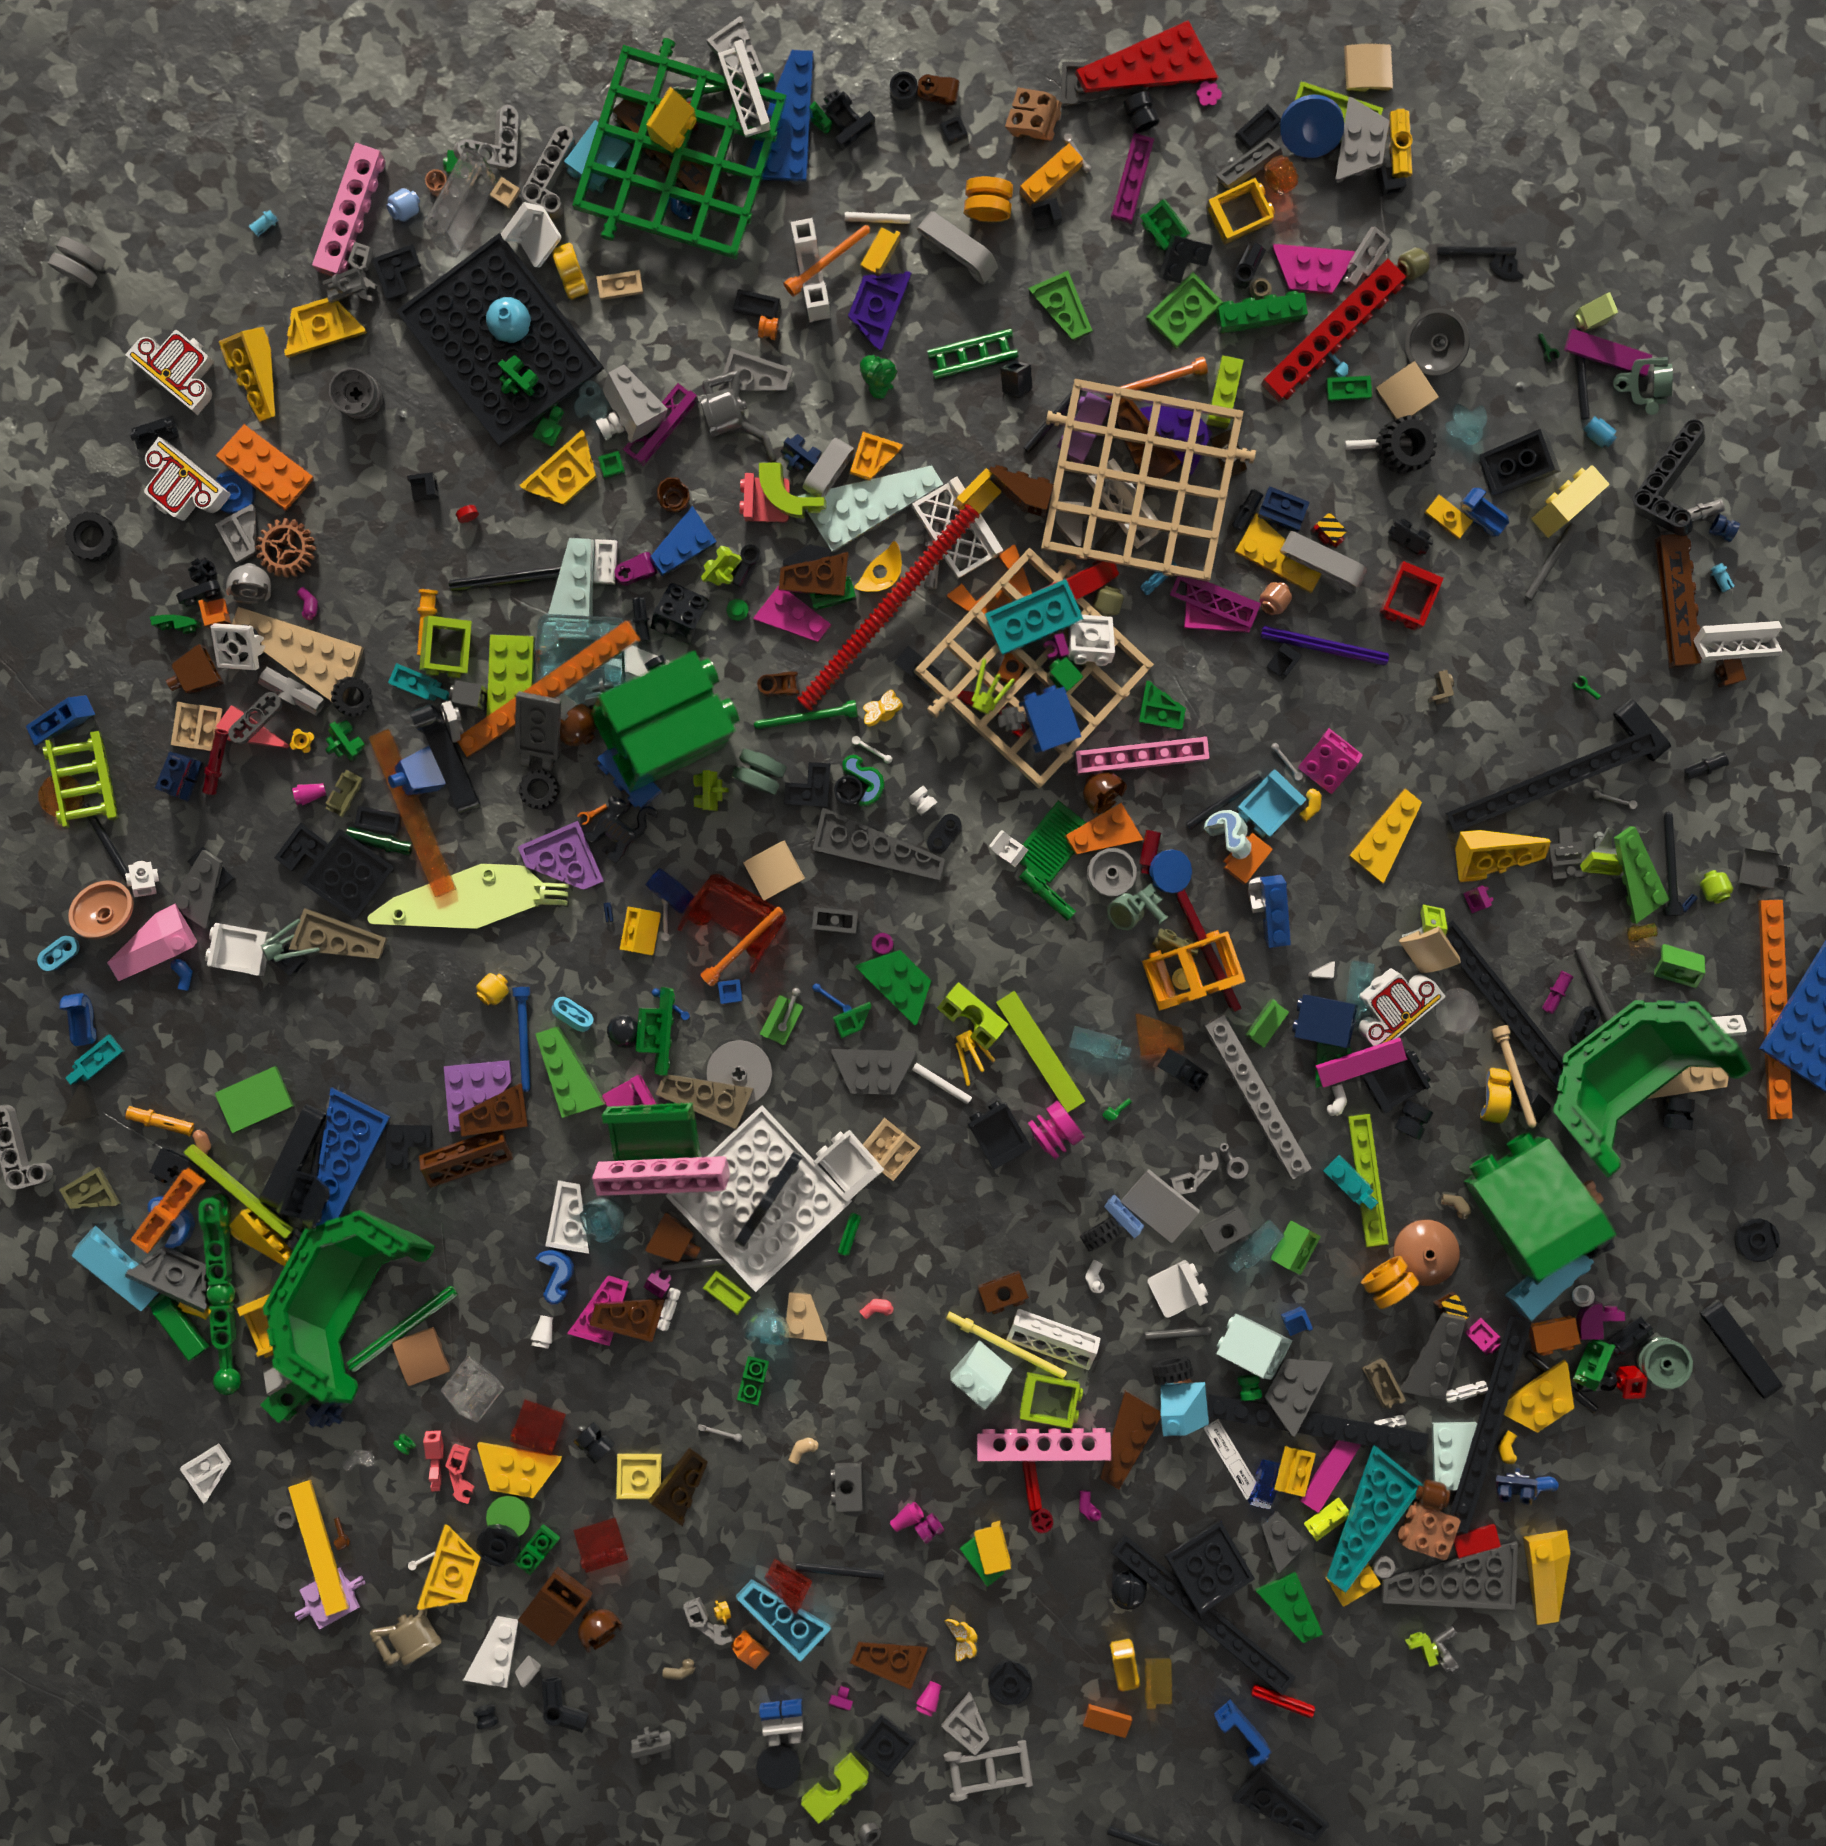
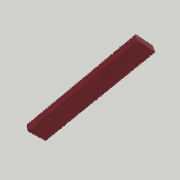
M1182 890L1176 893L1175 896L1197 942L1207 939L1186 891ZM1211 943L1201 946L1200 948L1216 981L1226 979L1227 977ZM1232 987L1221 990L1230 1011L1236 1012L1242 1009Z

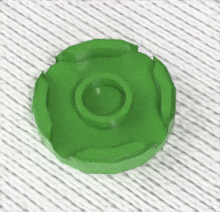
M509 1494L500 1496L493 1501L487 1510L486 1516L488 1526L494 1524L506 1525L513 1529L518 1536L525 1533L531 1520L530 1508L527 1503L520 1497Z

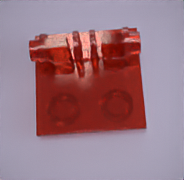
M525 1399L515 1428L512 1430L510 1441L551 1456L566 1414Z
M616 1517L573 1530L582 1558L580 1560L582 1569L585 1568L586 1573L628 1560Z

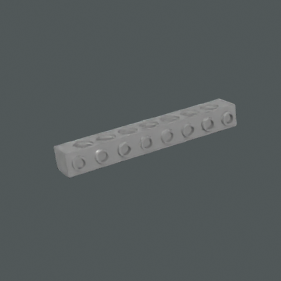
M1220 1015L1202 1025L1288 1177L1295 1179L1312 1169L1225 1015Z

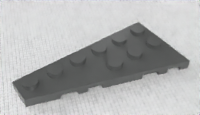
M1512 1542L1484 1552L1455 1558L1382 1579L1381 1601L1388 1604L1515 1610L1518 1543Z

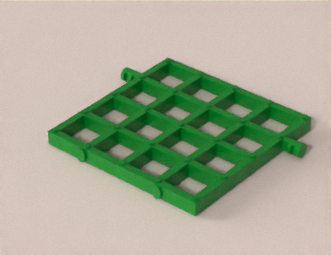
M663 38V46H660L659 49L660 56L623 45L572 204L573 209L606 219L607 223H604L603 228L605 230L602 231L601 237L609 241L614 240L615 235L613 233H616V224L619 223L737 260L747 225L751 223V212L773 142L775 143L777 140V129L787 101L786 95L758 86L762 100L776 105L770 121V130L748 137L764 142L756 169H752L725 160L733 134L745 136L741 123L737 122L739 117L734 102L728 119L699 110L707 83L729 90L725 76L669 59L673 53L672 49L676 44L669 38ZM629 59L658 68L650 95L621 86ZM668 71L697 80L690 103L695 109L696 122L725 130L716 157L687 148L692 129L686 131L683 144L679 149L676 148L673 153L651 140L648 136L649 132L646 124L662 101L660 95ZM736 79L732 81V84L742 89L745 83ZM742 95L739 101L741 107L745 99L744 95ZM617 97L646 106L638 133L609 124ZM746 125L748 130L755 128L753 126ZM605 135L634 144L626 171L596 163ZM644 147L674 156L665 183L635 175ZM683 159L713 168L704 196L674 187ZM722 171L752 180L743 208L713 199ZM593 174L622 182L614 210L584 201ZM632 186L661 194L653 222L623 213ZM670 198L700 206L692 234L662 225ZM709 210L740 219L731 246L701 237Z

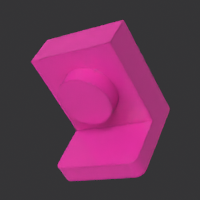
M1482 1318L1465 1332L1486 1356L1489 1353H1495L1501 1347L1500 1343L1502 1340L1500 1336Z

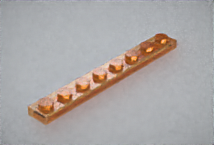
M386 729L370 736L369 740L434 896L437 898L456 890L457 888L418 795H406L402 786L391 788L388 782V776L396 774L395 766L402 760L391 730Z

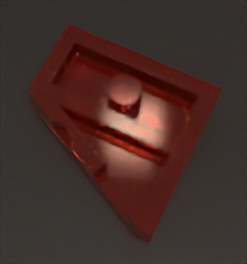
M776 1559L773 1560L764 1577L790 1610L796 1614L802 1605L812 1580Z

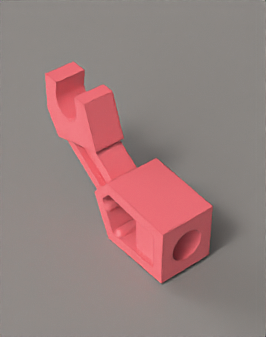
M426 1431L423 1443L426 1459H431L429 1473L431 1492L440 1491L442 1480L440 1459L443 1458L444 1451L441 1431Z
M454 1444L445 1466L450 1474L454 1489L453 1496L457 1501L468 1504L471 1498L464 1495V1490L472 1492L475 1486L466 1479L463 1480L461 1472L466 1469L471 1448ZM453 1458L462 1461L460 1469L453 1464Z

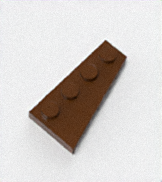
M1120 399L1116 418L1117 428L1147 434L1149 427L1148 419L1132 400ZM1156 431L1155 436L1161 437L1160 434ZM1124 440L1137 471L1140 473L1145 444ZM1153 446L1147 477L1162 479L1181 463L1180 459L1172 449Z
M1124 1390L1115 1427L1111 1435V1460H1104L1100 1474L1101 1480L1117 1489L1121 1488L1161 1418L1160 1410Z

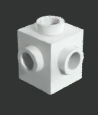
M137 861L133 865H128L130 873L125 874L127 887L132 886L134 897L157 894L155 882H159L157 869H152L151 862Z

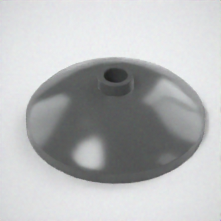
M1443 308L1431 309L1420 314L1410 325L1405 339V349L1411 363L1415 361L1420 370L1429 375H1444L1455 370L1464 361L1470 347V333L1465 321L1457 313ZM1444 339L1445 345L1440 347L1439 342Z

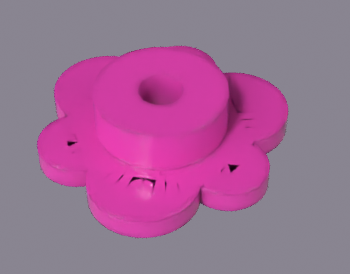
M1201 83L1200 89L1197 91L1201 105L1206 106L1210 104L1214 106L1217 100L1221 98L1222 92L1217 89L1216 83Z

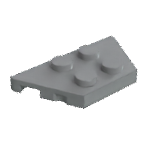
M1352 97L1348 98L1336 182H1341L1344 178L1355 174L1356 176L1363 174L1369 169L1374 170L1382 167L1384 161L1389 120Z

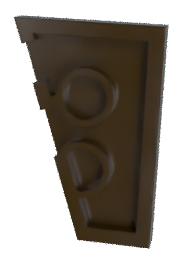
M689 1447L648 1501L683 1527L687 1509L691 1507L692 1496L696 1487L700 1484L708 1461Z

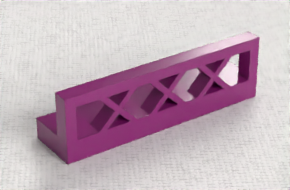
M677 383L662 401L667 409H672L671 414L663 421L651 438H646V435H644L643 439H637L632 443L628 442L623 451L644 467L699 401L697 395ZM678 391H681L686 396L678 405H674L673 397ZM644 442V446L637 455L630 450L635 443Z
M1181 576L1176 577L1170 596L1249 628L1252 627L1261 605L1257 601L1210 582ZM1179 583L1189 584L1192 593L1185 596L1176 593ZM1201 591L1209 592L1213 601L1206 604L1200 603L1196 594ZM1194 595L1195 600L1188 597ZM1222 599L1229 600L1233 609L1222 612L1219 610L1216 602ZM1214 603L1215 608L1210 607V606H1208V605ZM1234 603H1236V604H1238V605H1241V606L1235 608ZM1246 607L1253 611L1248 622L1240 619L1237 612L1238 609ZM1234 611L1236 617L1230 615L1229 613Z

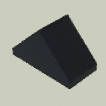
M1512 1083L1510 1086L1511 1104L1523 1112L1514 1083ZM1524 1085L1535 1120L1539 1124L1551 1105L1539 1093Z

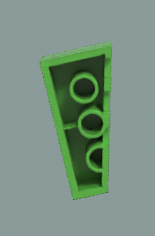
M554 1027L536 1033L561 1117L563 1118L606 1104L562 1029Z

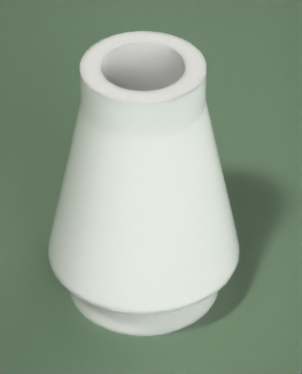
M540 1315L538 1324L530 1339L532 1340V1346L549 1349V1345L552 1344V1317Z

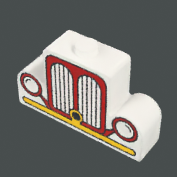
M175 330L160 347L153 339L142 337L125 354L197 415L210 402L212 391L200 379L214 362L201 350L203 346L194 338L189 340L178 330Z
M158 437L145 455L146 464L158 472L146 486L144 493L157 503L155 507L162 513H169L173 517L185 521L196 506L209 513H215L221 509L231 496V493L166 440Z
M1389 969L1382 976L1375 978L1371 985L1360 993V999L1373 1016L1362 1019L1359 1023L1358 1031L1370 1047L1396 1039L1446 996L1433 980L1424 975L1418 974L1413 976L1408 984L1400 973Z

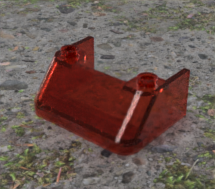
M713 874L688 905L677 930L681 932L689 920L696 925H707L710 920H713L738 936L745 938L777 907L767 901H763L762 898L726 877ZM784 912L746 948L747 953L755 958L749 971L752 974L767 954L785 923L786 915Z

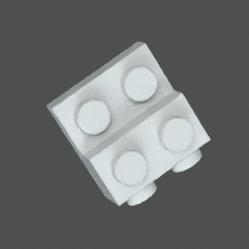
M1082 615L1083 621L1068 627L1069 638L1067 640V647L1070 653L1068 660H1074L1076 664H1084L1087 661L1095 662L1098 666H1105L1111 663L1115 654L1113 618Z

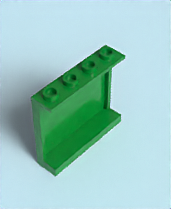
M693 1103L608 1106L602 1114L603 1124L608 1123L614 1161L701 1158Z

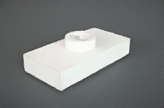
M595 539L593 584L615 585L616 577L614 572L617 565L618 541Z

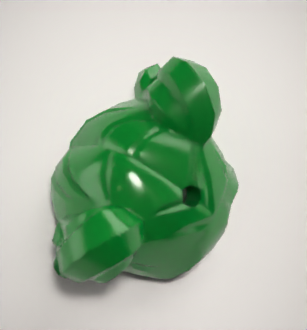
M868 355L860 362L861 376L870 386L869 391L872 396L881 399L886 396L889 389L892 390L894 388L891 383L897 375L896 366L888 359Z

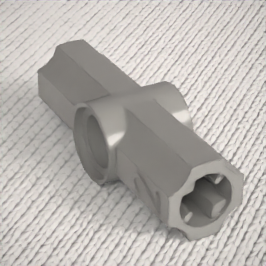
M269 667L262 671L258 681L261 686L277 693L280 698L294 706L298 705L315 716L322 710L325 699L307 690L304 685L289 677H284Z

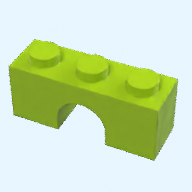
M1222 355L1210 405L1233 409L1244 360ZM1207 415L1206 425L1227 429L1231 419Z
M959 982L937 1007L952 1022L960 1016L970 1019L974 1025V1032L970 1037L985 1050L991 1047L1009 1025Z
M850 1752L834 1767V1775L840 1780L841 1785L836 1790L829 1791L817 1783L802 1797L801 1805L818 1824L823 1820L827 1821L834 1815V1809L840 1804L844 1806L851 1799V1794L856 1789L860 1791L866 1786L869 1772Z

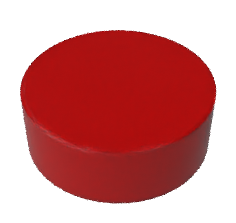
M475 505L464 506L456 512L459 523L469 522L479 515Z

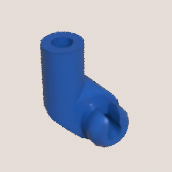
M670 198L671 211L681 219H689L693 214L692 208L690 206L687 207L681 200Z
M1553 1477L1536 1478L1537 1497L1541 1491L1551 1490L1553 1492L1559 1487L1558 1482Z

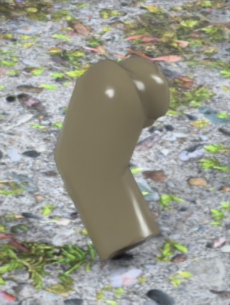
M1442 1194L1441 1205L1454 1206L1458 1211L1457 1214L1460 1219H1467L1469 1217L1471 1207L1463 1197Z
M685 1659L682 1662L683 1667L679 1669L665 1667L662 1674L663 1678L671 1680L686 1678L695 1671L694 1661L692 1659Z

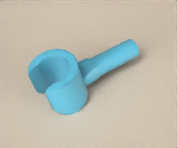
M1329 353L1328 356L1337 366L1334 373L1338 377H1345L1348 374V365L1338 360L1335 355Z

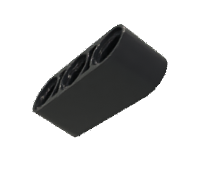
M1629 699L1613 712L1616 721L1630 737L1650 728L1654 729L1661 749L1645 755L1651 761H1655L1671 748L1668 739L1634 700Z

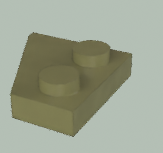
M100 1167L59 1189L70 1209L117 1206L121 1204Z

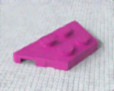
M1273 244L1272 251L1277 257L1278 266L1284 275L1288 291L1332 295L1356 252Z

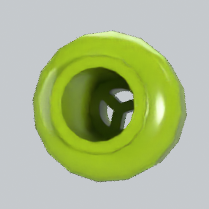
M1712 870L1704 874V879L1700 882V888L1707 901L1719 904L1731 898L1730 894L1733 892V886L1726 873H1717L1716 870Z

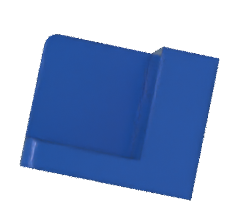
M1301 1306L1281 1314L1290 1336L1306 1329L1308 1331L1313 1330L1307 1313Z

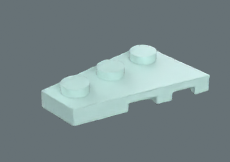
M1476 1422L1432 1423L1433 1481L1444 1483L1447 1490L1458 1489L1477 1426Z

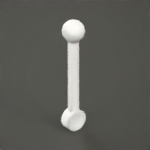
M858 736L852 738L854 745L859 744L884 759V762L887 764L892 762L890 755H884L865 744Z
M435 1552L418 1561H411L408 1564V1568L415 1570L419 1564L433 1558Z

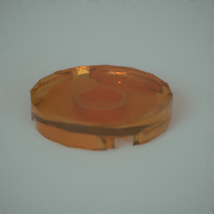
M50 776L40 786L38 800L41 807L48 814L56 817V811H59L53 777ZM60 777L62 790L82 787L74 777ZM84 795L64 799L66 810L80 809Z

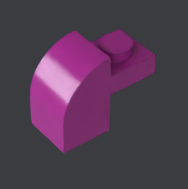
M1593 1301L1588 1307H1582L1576 1316L1579 1338L1581 1340L1603 1339V1321H1625V1312L1618 1310L1617 1306H1604L1603 1310V1304L1598 1301Z

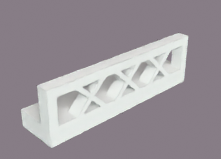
M743 40L735 41L734 48L719 52L718 57L746 138L770 130V121ZM736 55L738 63L735 69L726 65L724 58ZM735 75L744 78L745 83L742 89L732 84ZM742 95L750 98L752 101L748 110L739 105ZM749 115L758 119L759 127L747 129L746 121Z
M1114 458L1108 461L1106 469L1123 472ZM1089 475L1086 480L1095 489L1096 476ZM1104 478L1106 486L1102 488L1100 499L1107 509L1111 512L1121 514L1126 512L1131 515L1136 488L1132 483ZM1110 494L1117 497L1118 504L1112 503L1109 499ZM1142 498L1139 517L1158 520ZM1118 523L1127 535L1129 525ZM1137 526L1136 529L1140 530L1146 538L1140 541L1135 534L1133 545L1138 549L1154 539L1161 531Z
M1779 621L1702 626L1693 641L1703 661L1778 656L1782 653V649L1776 640V636L1781 631L1782 626ZM1769 642L1771 649L1763 646L1761 643ZM1742 644H1748L1755 649L1749 650L1742 646ZM1723 645H1728L1734 648L1735 651H1729ZM1709 646L1717 652L1708 653L1706 647Z
M1017 1309L1006 1341L1089 1370L1097 1355L1100 1338ZM1015 1331H1017L1019 1333L1024 1334L1026 1337L1021 1338L1015 1336L1014 1333ZM1037 1340H1042V1341H1044L1046 1344H1045V1345H1040V1344H1038L1036 1341H1037ZM1056 1348H1064L1067 1352H1060ZM1083 1355L1089 1357L1088 1361L1079 1359L1077 1356Z

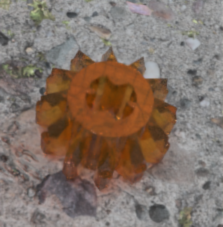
M1276 156L1264 165L1266 181L1275 193L1280 195L1286 194L1298 185L1299 176L1296 173V168H1294L1293 162H1290L1287 156Z

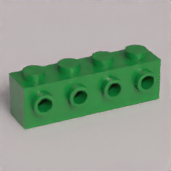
M1291 291L1286 293L1285 296L1277 297L1276 294H1271L1260 300L1246 298L1240 303L1226 301L1221 303V306H1218L1215 314L1218 333L1223 334L1301 322L1306 319L1308 310L1305 293L1298 294V291Z

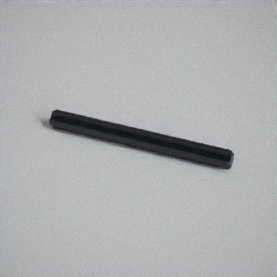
M561 565L449 580V589L454 592L558 578Z

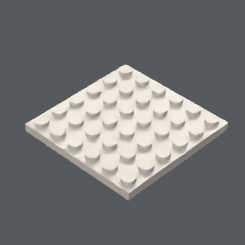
M763 1105L707 1156H726L730 1177L725 1191L668 1193L666 1195L755 1292L852 1202L851 1199L847 1202L843 1198V1190L818 1164L815 1165L813 1158ZM793 1151L803 1158L745 1246L741 1247L734 1242Z

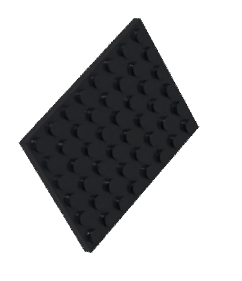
M500 232L396 310L500 448L604 370L600 361L512 247L503 239ZM502 297H512L519 300L527 308L531 317L527 335L514 343L497 340L490 333L486 323V313L489 306L495 300ZM515 355L524 364L517 372L521 377L529 369L537 375L539 380L532 388L534 393L531 396L524 392L517 384L516 387L519 389V392L516 395L511 391L507 394L501 391L503 383L499 380L500 377L504 375L507 379L509 378L498 365L502 359L507 362V360Z

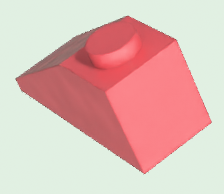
M231 705L216 727L229 732L230 727L244 712ZM249 718L250 723L258 724L254 719ZM244 722L243 724L246 727L242 731H239L238 729L235 731L237 735L235 739L237 737H240L242 739L244 737L243 731L246 728H248L251 731L253 728L249 727L247 723ZM262 727L247 742L286 749L290 746L265 727Z

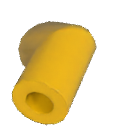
M1315 789L1307 791L1306 797L1309 800V805L1299 814L1305 822L1321 809L1322 796Z
M1507 1430L1499 1443L1498 1451L1501 1460L1506 1464L1512 1465L1517 1460L1512 1449V1444L1517 1435Z

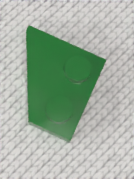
M1146 681L1138 723L1181 731L1186 708L1154 686L1152 682Z

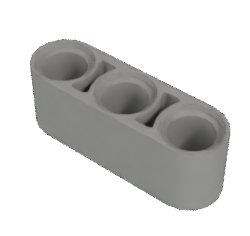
M834 438L805 479L802 488L816 497H825L851 460L855 448L838 438Z

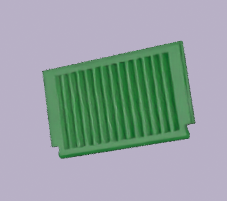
M1058 800L1022 844L1028 849V852L1019 864L1024 868L1029 867L1041 880L1046 879L1048 883H1051L1074 854L1065 835L1087 822Z

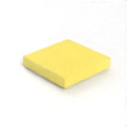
M617 1454L616 1499H650L661 1485L662 1454Z

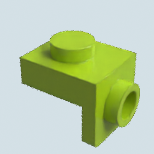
M1414 1633L1409 1636V1639L1405 1640L1409 1649L1421 1646L1425 1662L1429 1667L1438 1664L1436 1659L1439 1656L1435 1643L1431 1644V1640L1426 1633Z

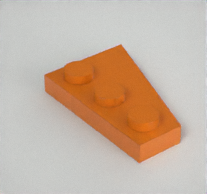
M1122 803L1065 835L1075 855L1143 841L1142 836Z

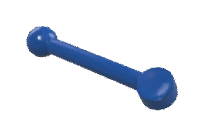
M819 984L813 985L812 989L814 992H820L822 995H824L832 1002L840 1006L843 1009V1012L851 1010L850 1005H844L843 1003H841L839 1000H837L829 993L821 989V986Z
M653 989L652 995L660 998V990ZM675 1004L672 1006L681 1015L683 1020L689 1019L690 1014L687 1011L683 1012Z

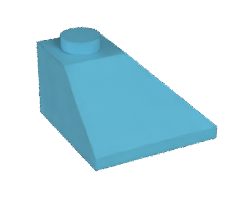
M1205 1382L1161 1385L1163 1436H1184L1209 1424Z

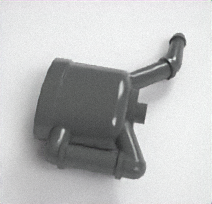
M729 371L726 374L704 380L702 386L705 394L700 395L699 399L711 437L714 438L720 434L741 429L762 441L770 461L777 460L770 438L765 431L759 430L742 419L747 406L745 400L740 401L739 398L740 373L738 371ZM731 381V388L713 392L712 387Z

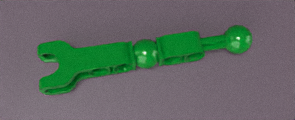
M218 1193L200 1202L199 1223L204 1237L206 1274L210 1280L208 1281L210 1286L207 1289L206 1296L212 1304L209 1307L212 1310L210 1314L211 1341L214 1347L218 1349L220 1370L214 1376L213 1385L218 1393L232 1395L239 1390L242 1379L240 1373L233 1369L231 1346L237 1338L235 1310L232 1307L234 1306L232 1301L235 1297V1289L230 1283L232 1281V1278H230L232 1261L229 1226L231 1224V1204L227 1195ZM218 1199L222 1200V1202H223V1204H224V1207H223V1208H222L221 1202H220ZM215 1244L221 1247V1255L214 1252ZM216 1266L223 1269L222 1277L216 1274ZM219 1310L226 1313V1321L219 1318ZM221 1332L228 1336V1342H223L220 1339Z

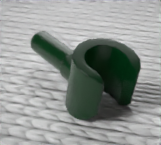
M1540 333L1538 338L1545 350L1544 360L1547 362L1552 361L1549 356L1550 352L1554 354L1556 359L1559 358V351L1555 348L1551 349L1543 333Z

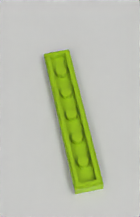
M1013 991L997 1001L998 1007L1065 1111L1068 1113L1084 1103L1085 1099L1016 992Z
M1370 1114L1347 1116L1354 1168L1371 1185L1370 1187L1373 1190L1371 1195L1378 1201V1204L1371 1210L1363 1202L1360 1204L1365 1246L1389 1245Z
M192 1144L184 1151V1154L280 1236L286 1239L293 1232L294 1228L263 1202L259 1201L256 1196L197 1146Z

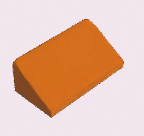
M1089 1704L1083 1726L1126 1738L1132 1723V1717Z

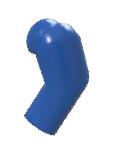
M174 959L170 967L180 977L178 989L188 991L192 970L184 960Z

